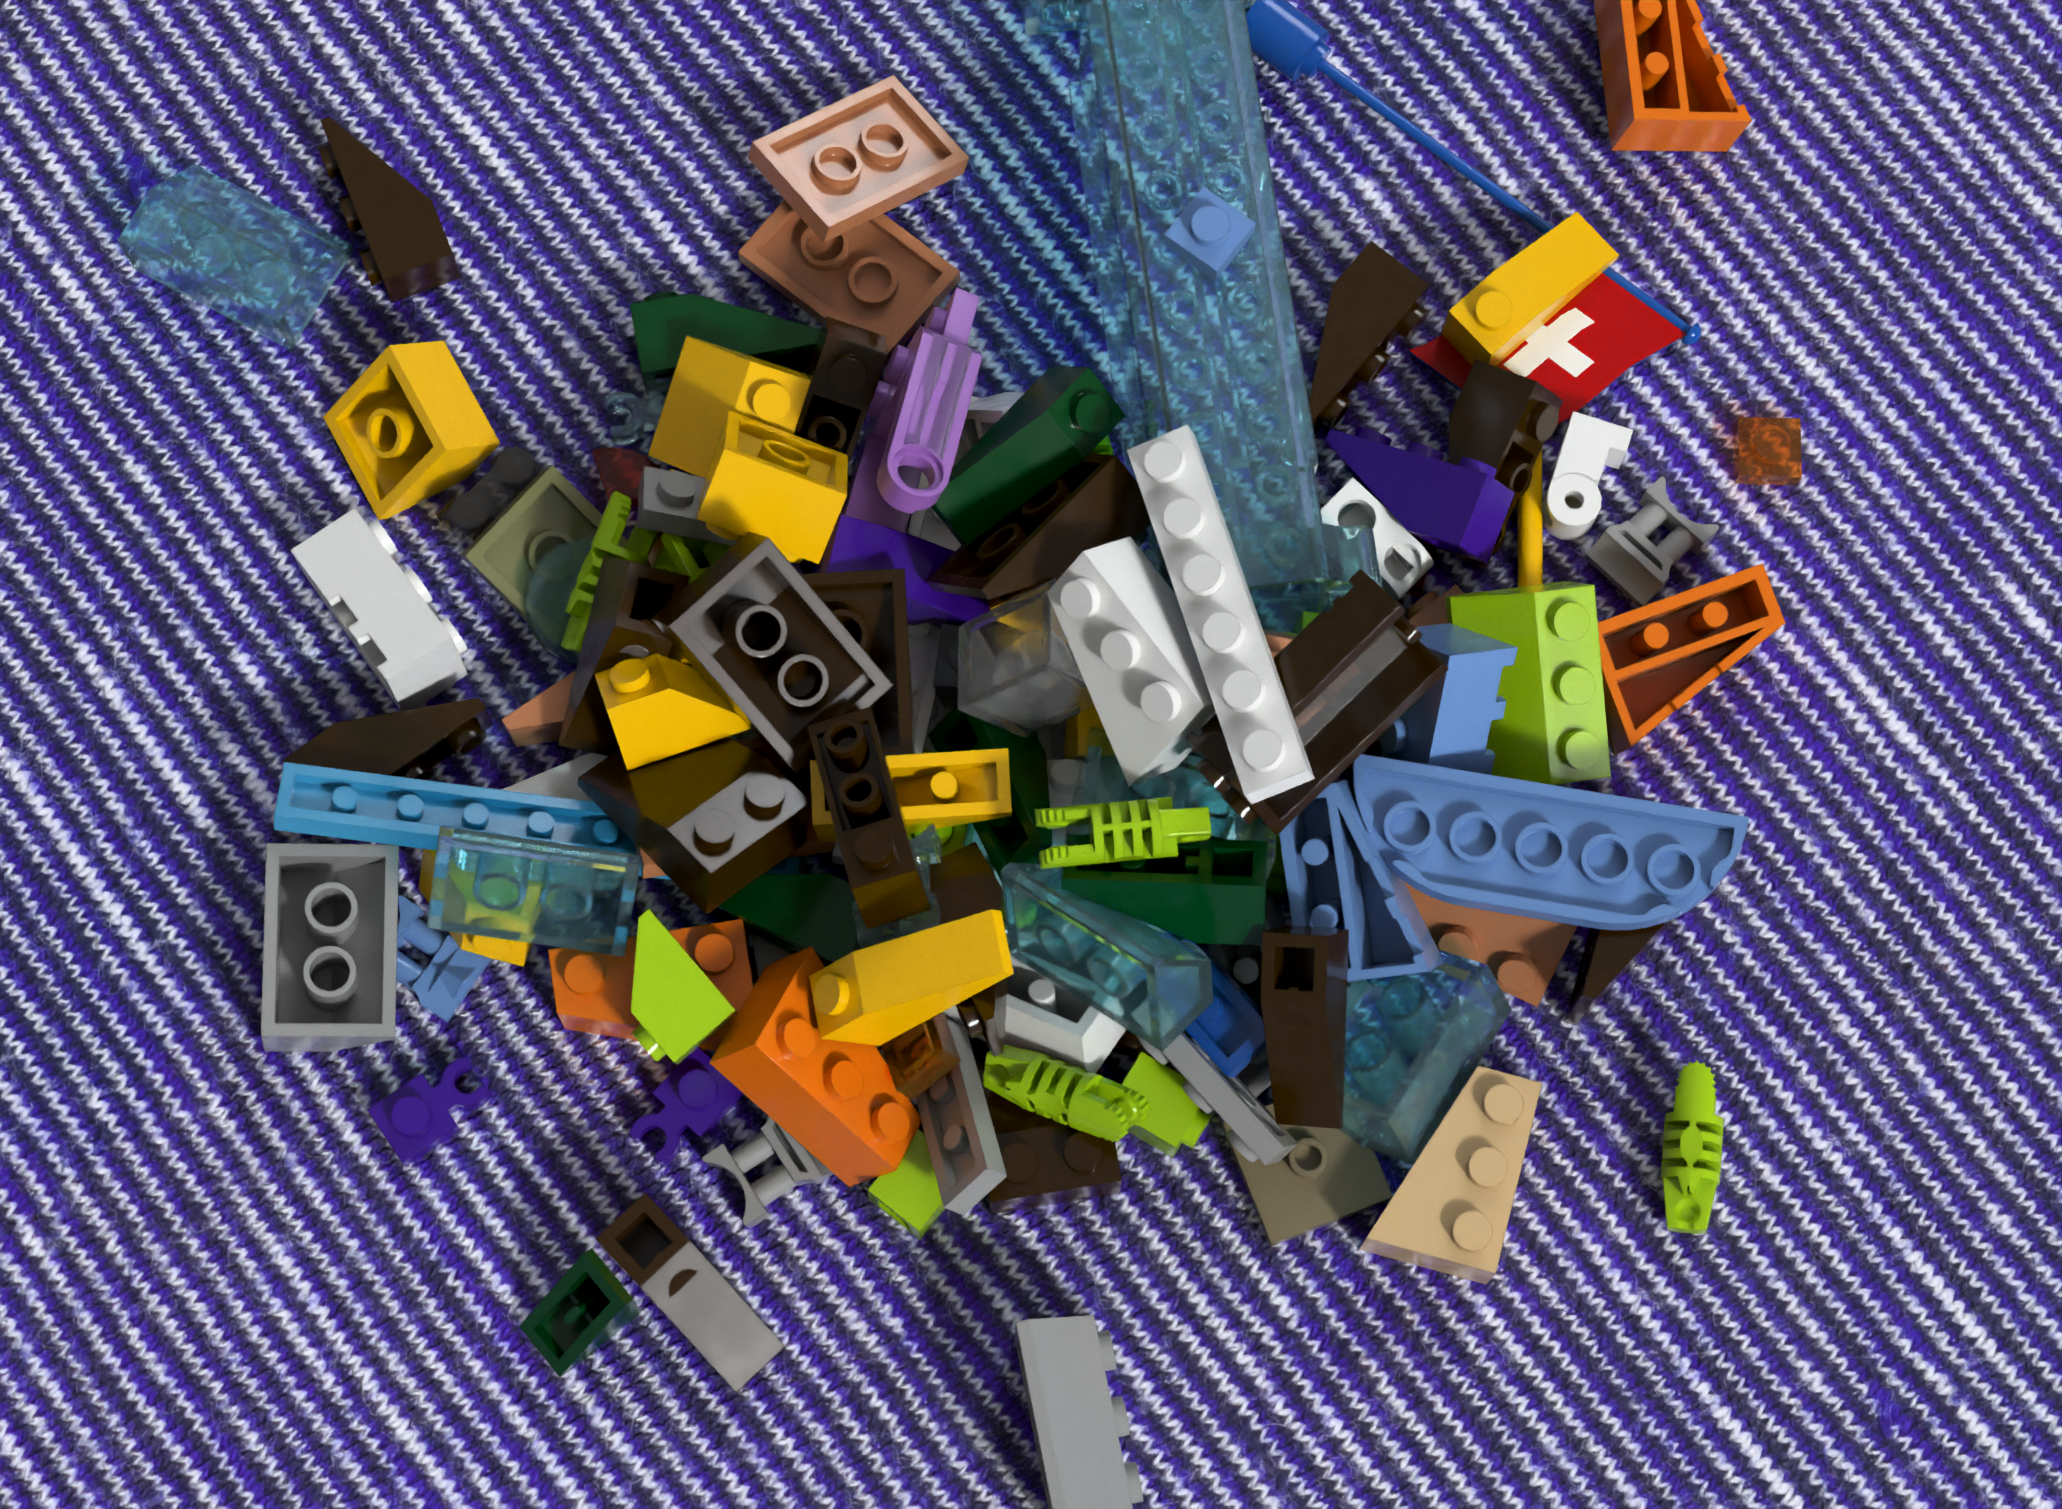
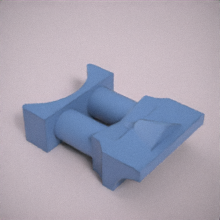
M399 895L400 918L397 928L396 981L418 996L423 1010L448 1023L492 959L461 950L453 937L444 935L422 920L425 914L421 907L404 896ZM406 941L433 958L426 969L399 952Z

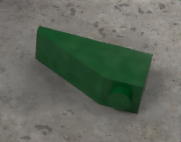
M670 291L657 292L645 297L643 302L630 304L646 395L668 392L686 335L792 370L808 368L821 331L819 328L695 294L679 296V294Z
M1050 367L952 467L946 488L931 508L961 545H969L1084 460L1126 414L1090 367Z
M967 693L928 736L937 753L1008 748L1012 816L979 821L972 824L1002 884L1013 886L1040 859L1039 852L1053 845L1052 829L1036 826L1034 810L1050 808L1046 752L1020 704Z
M1067 834L1066 845L1068 846L1090 844L1089 835ZM1208 839L1177 844L1178 856L1063 867L1062 889L1195 943L1262 946V933L1265 931L1268 841Z
M830 873L761 875L708 913L724 922L742 919L746 933L789 954H794L812 946L825 967L853 951L892 940L902 924L900 920L867 929L852 893L850 883Z

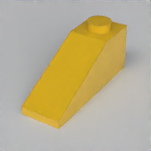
M1575 212L1494 270L1448 311L1441 334L1472 366L1476 359L1497 366L1618 259L1619 254L1578 212Z
M1008 748L886 756L909 834L1012 816ZM810 760L812 824L819 842L838 841L817 761Z
M994 909L853 951L809 976L820 1039L880 1046L1009 977L1014 972L1002 912Z

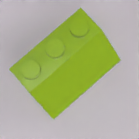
M1561 581L1445 596L1448 623L1518 647L1514 665L1502 668L1497 696H1502L1507 702L1503 719L1491 721L1486 749H1491L1495 753L1491 775L1550 785L1611 777L1595 585Z

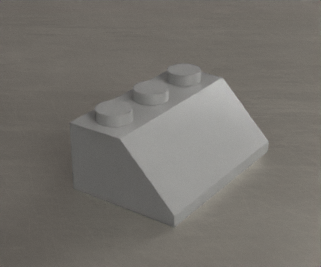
M266 843L261 1039L265 1052H332L395 1039L399 846L389 844Z
M1094 1315L1027 1319L1015 1322V1344L1048 1509H1133L1132 1504L1144 1501L1136 1462L1125 1464L1123 1462L1119 1437L1130 1435L1123 1396L1110 1398L1105 1371L1117 1369L1110 1331L1097 1332Z

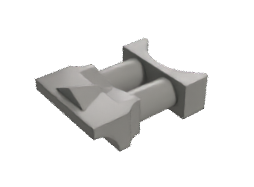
M1663 476L1644 493L1639 502L1643 508L1629 521L1627 520L1619 525H1610L1584 556L1586 560L1638 607L1647 605L1663 589L1669 579L1670 568L1689 549L1697 555L1711 542L1719 529L1717 524L1696 523L1679 514L1669 501L1666 492V480ZM1662 524L1671 533L1655 546L1648 537Z
M771 1117L760 1128L761 1132L732 1151L725 1144H721L702 1157V1160L709 1166L720 1167L732 1172L741 1183L746 1201L742 1223L748 1228L754 1227L771 1216L766 1205L795 1186H802L808 1183L819 1184L834 1174ZM777 1153L782 1164L751 1184L745 1173Z

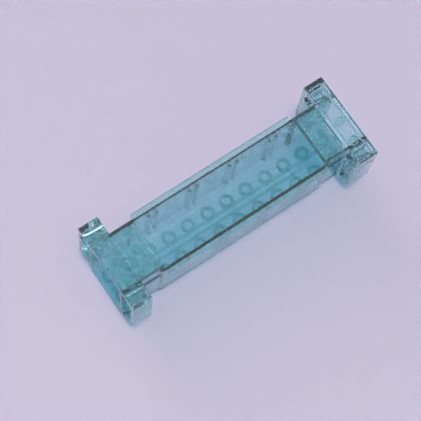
M1020 0L1025 36L1076 30L1080 55L1079 81L1068 82V90L1114 400L1126 414L1118 423L1124 466L1137 481L1127 450L1188 424L1199 445L1262 629L1292 633L1303 611L1321 613L1325 610L1328 612L1334 606L1331 602L1338 595L1342 598L1353 587L1348 580L1359 569L1363 570L1382 587L1372 528L1363 525L1334 526L1322 523L1315 479L1319 462L1245 10L1251 8L1256 0ZM1203 186L1256 223L1252 237L1216 281L1163 245L1164 234ZM1151 524L1146 530L1148 531V543L1153 549L1142 552L1175 593Z

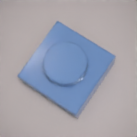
M1203 186L1164 234L1163 245L1216 281L1252 237L1256 223Z

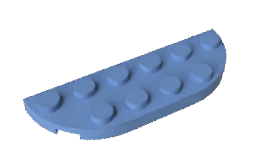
M1361 754L1356 758L1353 766V792L1366 830L1370 832L1376 848L1388 868L1413 888L1430 897L1458 906L1595 929L1635 930L1648 928L1670 921L1696 907L1718 887L1730 871L1741 849L1749 822V817L1366 754Z

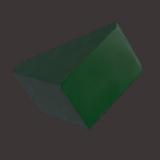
M590 1249L580 1256L519 1327L558 1376L561 1377L642 1312L595 1251Z

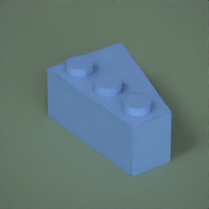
M1451 623L1416 627L1422 634L1419 641L1442 660L1449 670L1378 737L1382 747V757L1491 775L1495 753L1491 749H1486L1491 721L1503 719L1507 702L1502 696H1497L1502 668L1514 665L1518 647Z
M1353 778L1334 780L1279 833L1292 926L1349 929L1347 982L1431 972L1444 964V961L1405 882L1388 868L1379 854L1370 832H1367L1356 805L1353 792Z

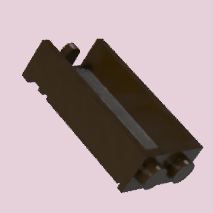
M1361 569L1348 580L1353 587L1342 598L1338 595L1331 602L1334 606L1328 612L1323 610L1273 658L1315 779L1251 804L1244 796L1217 714L1201 728L1202 733L1199 736L1192 731L1186 737L1189 743L1203 757L1195 766L1196 770L1222 795L1221 798L1248 826L1258 817L1277 836L1449 670L1442 660L1419 641L1422 634L1403 616L1406 612L1403 606Z

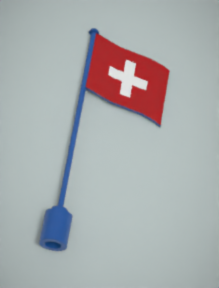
M1256 0L1248 10L1236 30L1234 39L1291 81H1296L1303 74L1311 79L1320 70L1544 235L1554 228L1548 221L1329 63L1327 58L1331 53V48L1325 44L1329 31L1288 1ZM1608 267L1496 367L1537 381L1562 399L1563 403L1558 412L1557 426L1570 420L1573 411L1580 412L1632 367L1680 340L1686 345L1696 343L1701 337V327L1697 322L1693 327L1618 272ZM1443 335L1422 346L1408 350L1409 355L1461 392L1473 366Z

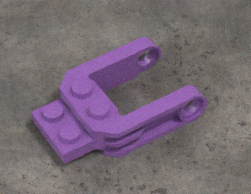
M956 288L944 310L933 307L925 327L919 326L907 348L900 345L895 347L884 374L883 380L887 383L878 381L866 415L870 419L862 437L847 489V497L840 514L905 533L910 514H913L915 510H924L933 506L941 496L949 482L983 357L980 351L967 346L979 296ZM921 473L926 476L929 487L924 489H918Z

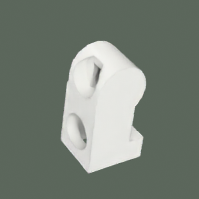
M1573 411L1566 427L1542 504L1543 525L1551 535L1561 540L1571 541L1583 537L1590 531L1601 509L1602 497L1598 483L1604 465L1619 469L1633 433L1632 429Z
M1353 477L1313 517L1310 533L1328 549L1332 546L1358 570H1363L1396 601L1434 565L1433 559L1427 550L1403 527L1387 508Z

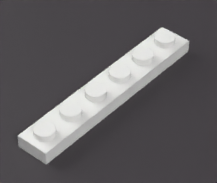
M1187 424L1128 449L1127 452L1244 796L1251 804H1254L1315 779L1194 433Z

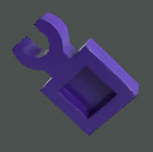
M699 1047L688 1055L652 1093L653 1097L664 1108L658 1114H647L639 1118L633 1124L629 1133L630 1138L636 1144L650 1131L657 1130L666 1135L665 1145L654 1156L655 1161L661 1167L670 1163L677 1156L681 1144L680 1136L687 1129L702 1141L745 1095L709 1063L711 1058Z
M461 1057L451 1062L443 1072L442 1082L432 1088L421 1073L367 1109L405 1167L460 1131L451 1114L459 1109H478L484 1106L492 1097V1093L486 1084L478 1087L472 1093L466 1094L458 1091L457 1084L461 1076L469 1073L474 1068L468 1057Z

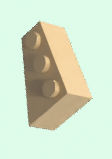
M1478 1066L1359 1250L1487 1284L1496 1274L1542 1083Z

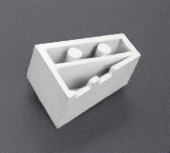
M354 508L291 549L306 578L400 711L420 707L468 675L460 657V654L468 649L448 618L440 622L427 605L433 599L413 569L403 573L393 560L391 555L398 552L378 520L367 525Z
M1129 536L1082 551L1049 589L1047 595L1130 787L1175 769L1194 749L1186 737L1192 731L1199 736L1202 733L1201 728L1216 714L1177 596Z
M1011 927L1010 957L1014 974L1008 977L1004 1044L1044 1053L1054 1057L1055 1060L1059 1059L1070 1063L1071 1066L1075 1065L1083 1068L1088 1073H1096L1133 1021L1131 1017L1144 1005L1152 993L1142 981L1150 973V961L1147 957L1148 944L1127 942L1126 949L1088 945L1087 936L1066 934L1065 942L1029 938L1027 937L1026 929ZM956 1005L932 1017V1019L941 1023L948 1019L964 1026ZM982 1034L976 1036V1038L985 1041Z

